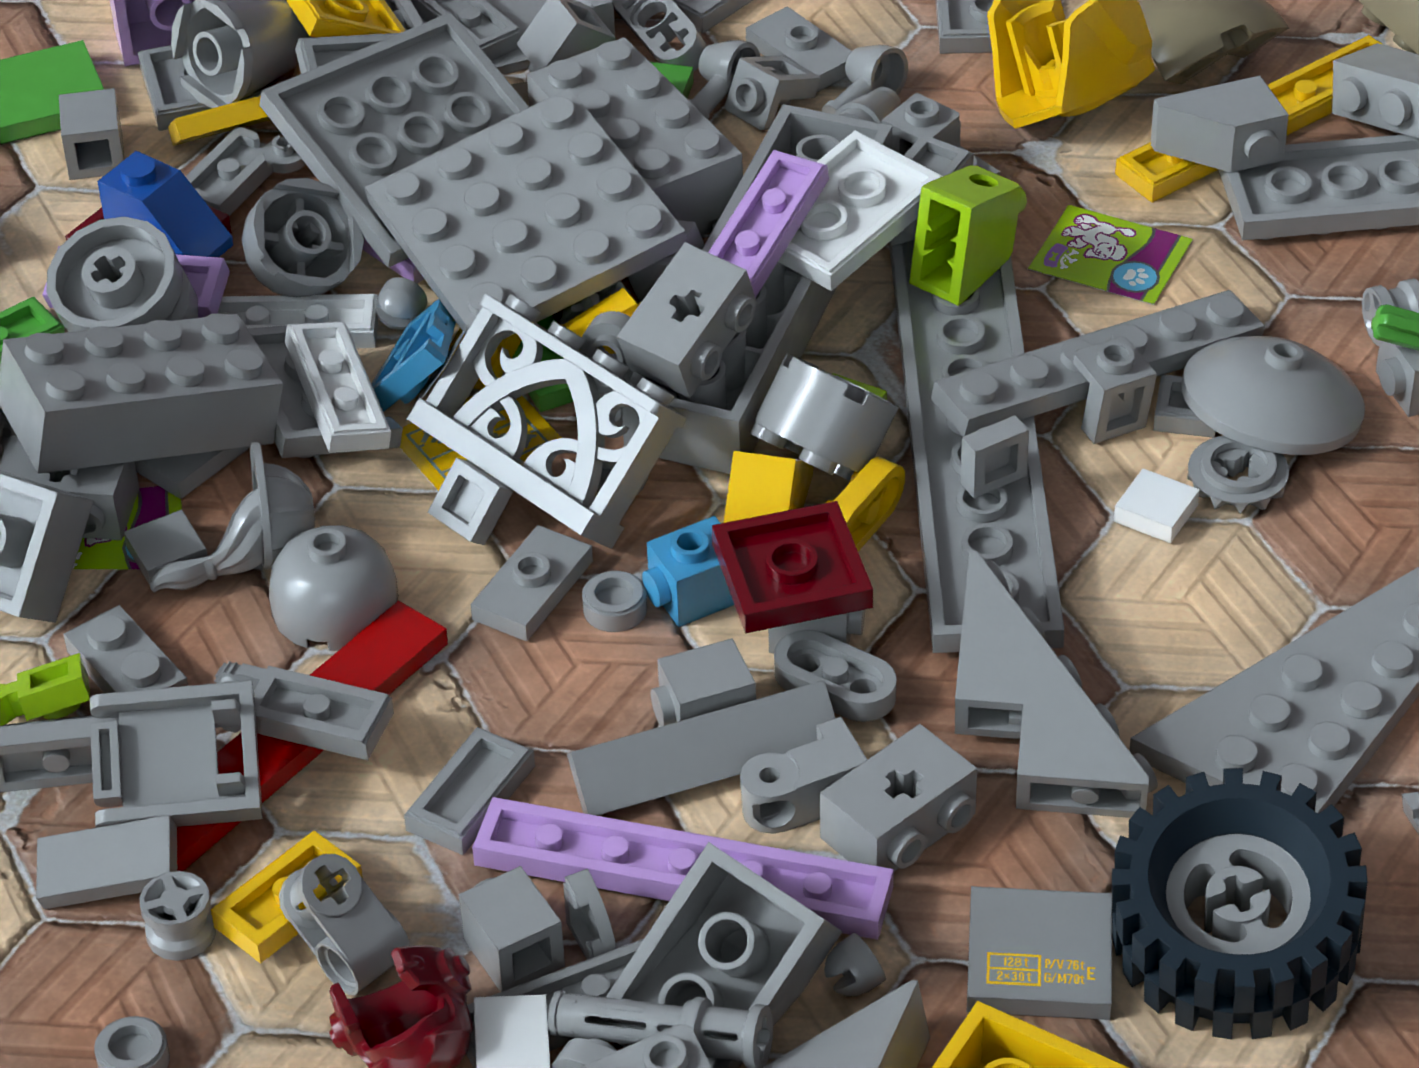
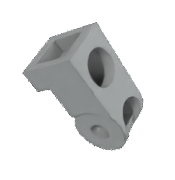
M841 716L816 725V741L788 750L784 754H758L743 765L740 773L742 813L744 820L751 828L759 832L774 834L820 820V792L868 760Z

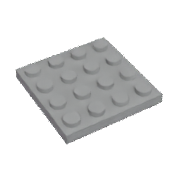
M451 12L262 90L260 107L316 178L340 193L336 199L339 200L348 218L351 216L355 218L363 233V237L388 268L409 259V257L368 203L365 187L529 108Z
M571 88L559 92L365 187L370 206L462 331L469 324L464 333L465 335L482 308L479 302L484 293L503 303L506 302L510 294L518 297L542 312L537 320L539 322L678 252L684 242L687 243L685 229ZM507 334V335H505V336L503 337V339H505V338H507V337H509V336H511V335H513V334Z

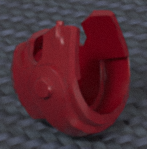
M431 945L396 947L392 950L391 955L396 971L402 981L369 995L348 999L338 982L331 985L329 993L335 1012L329 1016L332 1027L329 1031L330 1038L337 1048H343L352 1057L358 1055L368 1068H456L468 1052L470 1036L473 1032L466 995L472 990L468 976L470 974V967L463 956L456 955L449 948L442 950Z

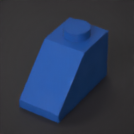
M135 151L97 181L104 219L129 217L148 221L166 235L176 255L219 258L233 246L232 235L179 169Z

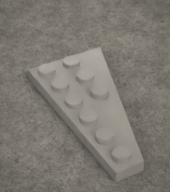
M1419 567L1131 737L1129 751L1132 755L1140 753L1151 767L1186 783L1187 776L1205 772L1209 786L1223 784L1224 769L1243 768V783L1260 785L1262 772L1266 771L1282 775L1281 792L1292 796L1299 783L1317 792L1315 812L1318 814L1331 804L1335 806L1419 696Z

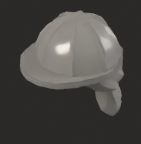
M251 442L250 459L253 491L244 497L233 513L217 549L209 556L162 565L152 577L150 582L151 590L154 593L164 588L188 590L199 586L208 579L216 580L218 576L243 573L261 564L264 569H272L273 563L288 541L303 531L315 527L313 497L308 486L298 475L289 469L275 464L263 463L260 443Z

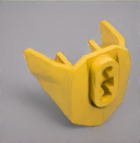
M993 0V4L987 13L993 55L996 102L1001 116L1014 129L1057 115L1070 117L1089 112L1134 88L1155 71L1151 57L1152 39L1138 0H1089L1075 10L1067 19L1065 18L1061 0Z

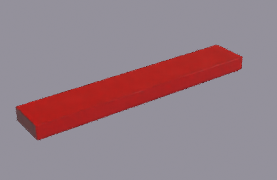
M398 600L313 671L310 676L389 695L448 645L447 628ZM239 733L217 752L219 774L240 772L244 776L242 733ZM257 734L262 803L324 750ZM241 821L177 827V871H184Z

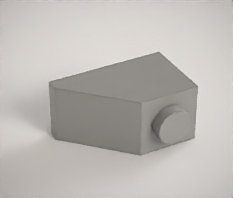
M1260 75L1154 99L1151 146L1155 152L1230 173L1284 161L1289 114Z

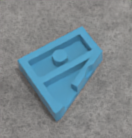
M439 299L407 325L371 383L383 412L399 399L404 404L412 401L427 383L429 375L439 368L447 358L456 321Z

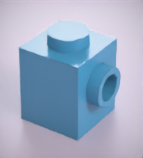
M716 516L647 542L648 570L642 574L646 593L655 607L663 606L678 627L734 605L712 545V525L721 524Z

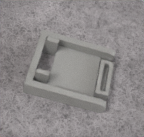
M252 680L101 693L90 697V713L93 717L101 719L119 717V724L118 720L90 722L93 799L97 806L117 807L101 809L95 812V828L170 815L177 827L263 819L255 693ZM241 725L244 776L240 772L219 774L216 728Z

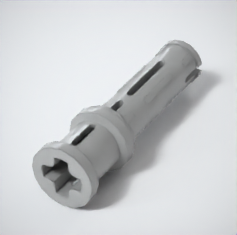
M559 990L554 993L548 1011V1029L553 1037L596 1038L624 1045H632L671 1026L686 1024L694 1030L707 1058L744 1062L746 1068H762L766 1066L773 1039L772 1012L769 1006L763 1004H755L750 1010L716 1007L712 1005L711 1000L708 998L695 997L693 1000L685 1002L684 1006L633 1001L630 999L570 994L567 991ZM599 1017L644 1022L646 1026L602 1021ZM719 1032L734 1033L737 1036L723 1035Z

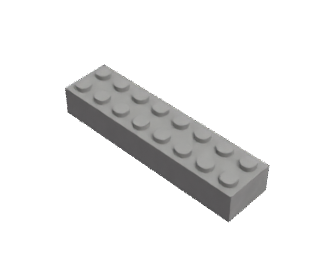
M783 104L702 250L709 252L773 150L817 162L855 130L892 149V126ZM777 262L756 296L757 305L751 323L743 332L735 334L723 351L720 365L715 374L710 379L703 380L691 398L650 380L675 396L669 407L687 418L681 429L676 428L659 458L730 474L733 451L753 453L760 438L752 435L750 431L780 365L787 353L799 358L802 357L836 288L830 291ZM634 372L629 382L637 386L644 376ZM632 407L622 408L623 426L625 425L630 428L623 435L624 447L627 446L640 424L637 411Z

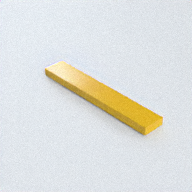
M1370 35L1365 36L1268 84L1267 86L1289 114L1287 135L1332 113L1333 60L1374 44L1382 43ZM1151 142L1117 158L1115 175L1153 203L1218 169L1155 152Z

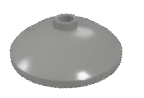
M1242 336L1215 342L1199 350L1188 360L1181 380L1184 400L1202 422L1229 439L1268 452L1288 455H1312L1336 450L1348 444L1356 437L1361 429L1365 414V404L1360 391L1341 367L1301 343L1279 337Z

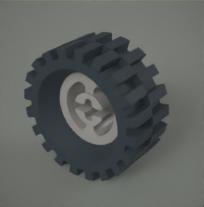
M1228 768L1223 771V784L1209 786L1205 772L1186 777L1185 795L1180 797L1167 785L1153 794V815L1141 807L1136 810L1129 819V838L1120 835L1114 851L1115 868H1112V939L1116 956L1123 955V974L1131 987L1144 981V1002L1158 1014L1169 1002L1175 1004V1024L1191 1031L1194 1030L1198 1018L1202 1017L1213 1020L1212 1037L1232 1039L1233 1023H1250L1252 1039L1271 1037L1273 1019L1283 1016L1291 1031L1308 1023L1310 1000L1324 1012L1336 1001L1338 981L1348 985L1355 971L1357 953L1360 954L1368 883L1366 865L1360 866L1361 845L1355 832L1342 837L1344 817L1332 804L1319 814L1315 812L1317 792L1299 783L1292 796L1281 792L1282 775L1263 771L1260 785L1244 784L1243 768ZM1271 894L1281 903L1287 913L1286 919L1277 928H1269ZM1199 896H1205L1204 931L1195 924L1187 911L1193 900Z

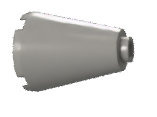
M194 0L189 4L183 5L176 14L172 25L171 49L174 59L182 57L188 74L180 77L185 88L198 102L210 108H216L244 100L297 67L299 64L295 48L298 39L315 37L309 36L286 0Z

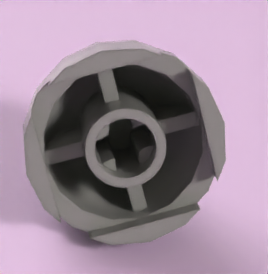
M310 178L286 179L276 184L273 189L265 192L249 212L245 220L241 239L245 260L256 279L270 291L291 297L322 295L341 285L360 262L364 244L363 233L353 216L348 218L339 200L336 199L340 193L330 185Z
M344 525L320 526L303 531L286 543L271 569L269 601L274 622L281 634L294 644L308 648V639L315 642H327L328 651L340 650L395 604L399 597L397 578L385 549L362 530Z

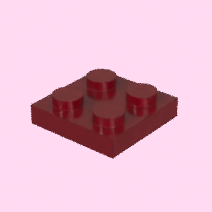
M838 501L712 525V545L745 634L873 608V587Z

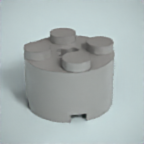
M787 353L754 419L755 423L750 433L776 447L786 448L799 454V459L832 475L835 473L850 481L854 471L859 472L876 456L899 407L852 382L822 369L819 370L818 366Z

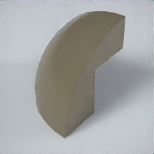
M1138 0L1152 39L1151 56L1164 80L1177 84L1185 83L1227 54L1245 58L1289 29L1281 15L1265 0Z

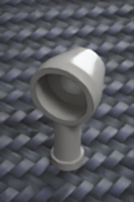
M730 40L708 45L702 51L699 59V72L708 82L689 101L707 119H709V114L729 93L739 58L760 57L759 50L753 43L742 40Z
M881 44L854 49L849 54L845 65L846 76L852 84L835 100L828 101L822 107V112L834 114L841 105L874 91L878 87H888L898 95L906 82L908 74V61L905 53L899 48Z

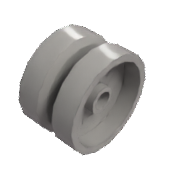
M118 217L94 222L76 231L58 248L47 270L46 293L68 332L89 330L97 326L120 327L147 324L154 320L174 321L198 318V297L184 269L179 263L166 235L148 221Z

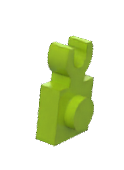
M80 653L17 673V681L0 684V726L22 715H25L26 721L41 716L45 719L62 718L75 712L81 706V703L89 701V678Z

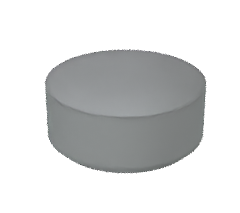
M624 571L603 572L592 577L583 588L584 617L590 625L606 632L626 631L637 626L646 616V588L643 582L631 573Z
M130 1016L118 1019L107 1025L95 1041L94 1051L98 1068H167L169 1065L170 1052L166 1034L157 1022L146 1017Z

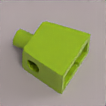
M973 165L923 185L921 187L909 284L957 306L962 304L1009 260L1014 247L1018 214L1025 209L1027 204V197L1022 187L1014 181Z

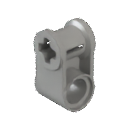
M322 854L309 861L304 868L290 874L282 884L279 900L280 908L285 918L294 926L315 954L326 976L333 984L338 982L344 993L348 995H357L394 965L391 955L393 949L410 946L408 936L400 922L381 904L360 876L356 867L345 857L337 854ZM337 875L342 876L343 879L339 883L334 878ZM319 883L327 892L322 901L313 892ZM302 902L306 907L303 910L299 909L298 905Z

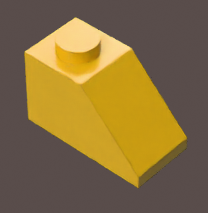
M733 451L723 523L803 508L813 477L814 466L792 458Z

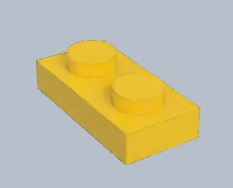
M313 830L210 909L213 926L261 964L299 934L294 926L285 918L280 908L279 893L283 882L290 874L304 868L309 861L322 854H337L347 858L363 878L361 865ZM340 875L334 877L338 883L343 880ZM320 883L313 890L315 896L320 901L327 895L325 888ZM303 902L298 905L301 910L306 908Z

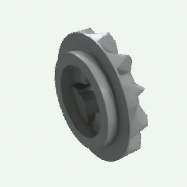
M1223 435L1203 442L1193 451L1188 463L1187 479L1193 482L1194 488L1200 489L1199 497L1211 498L1214 509L1229 504L1234 505L1241 514L1247 505L1251 504L1265 510L1271 499L1283 498L1289 477V467L1283 454L1252 448ZM1246 467H1249L1248 477L1241 476L1237 481L1227 478V476L1234 477L1239 472H1243Z

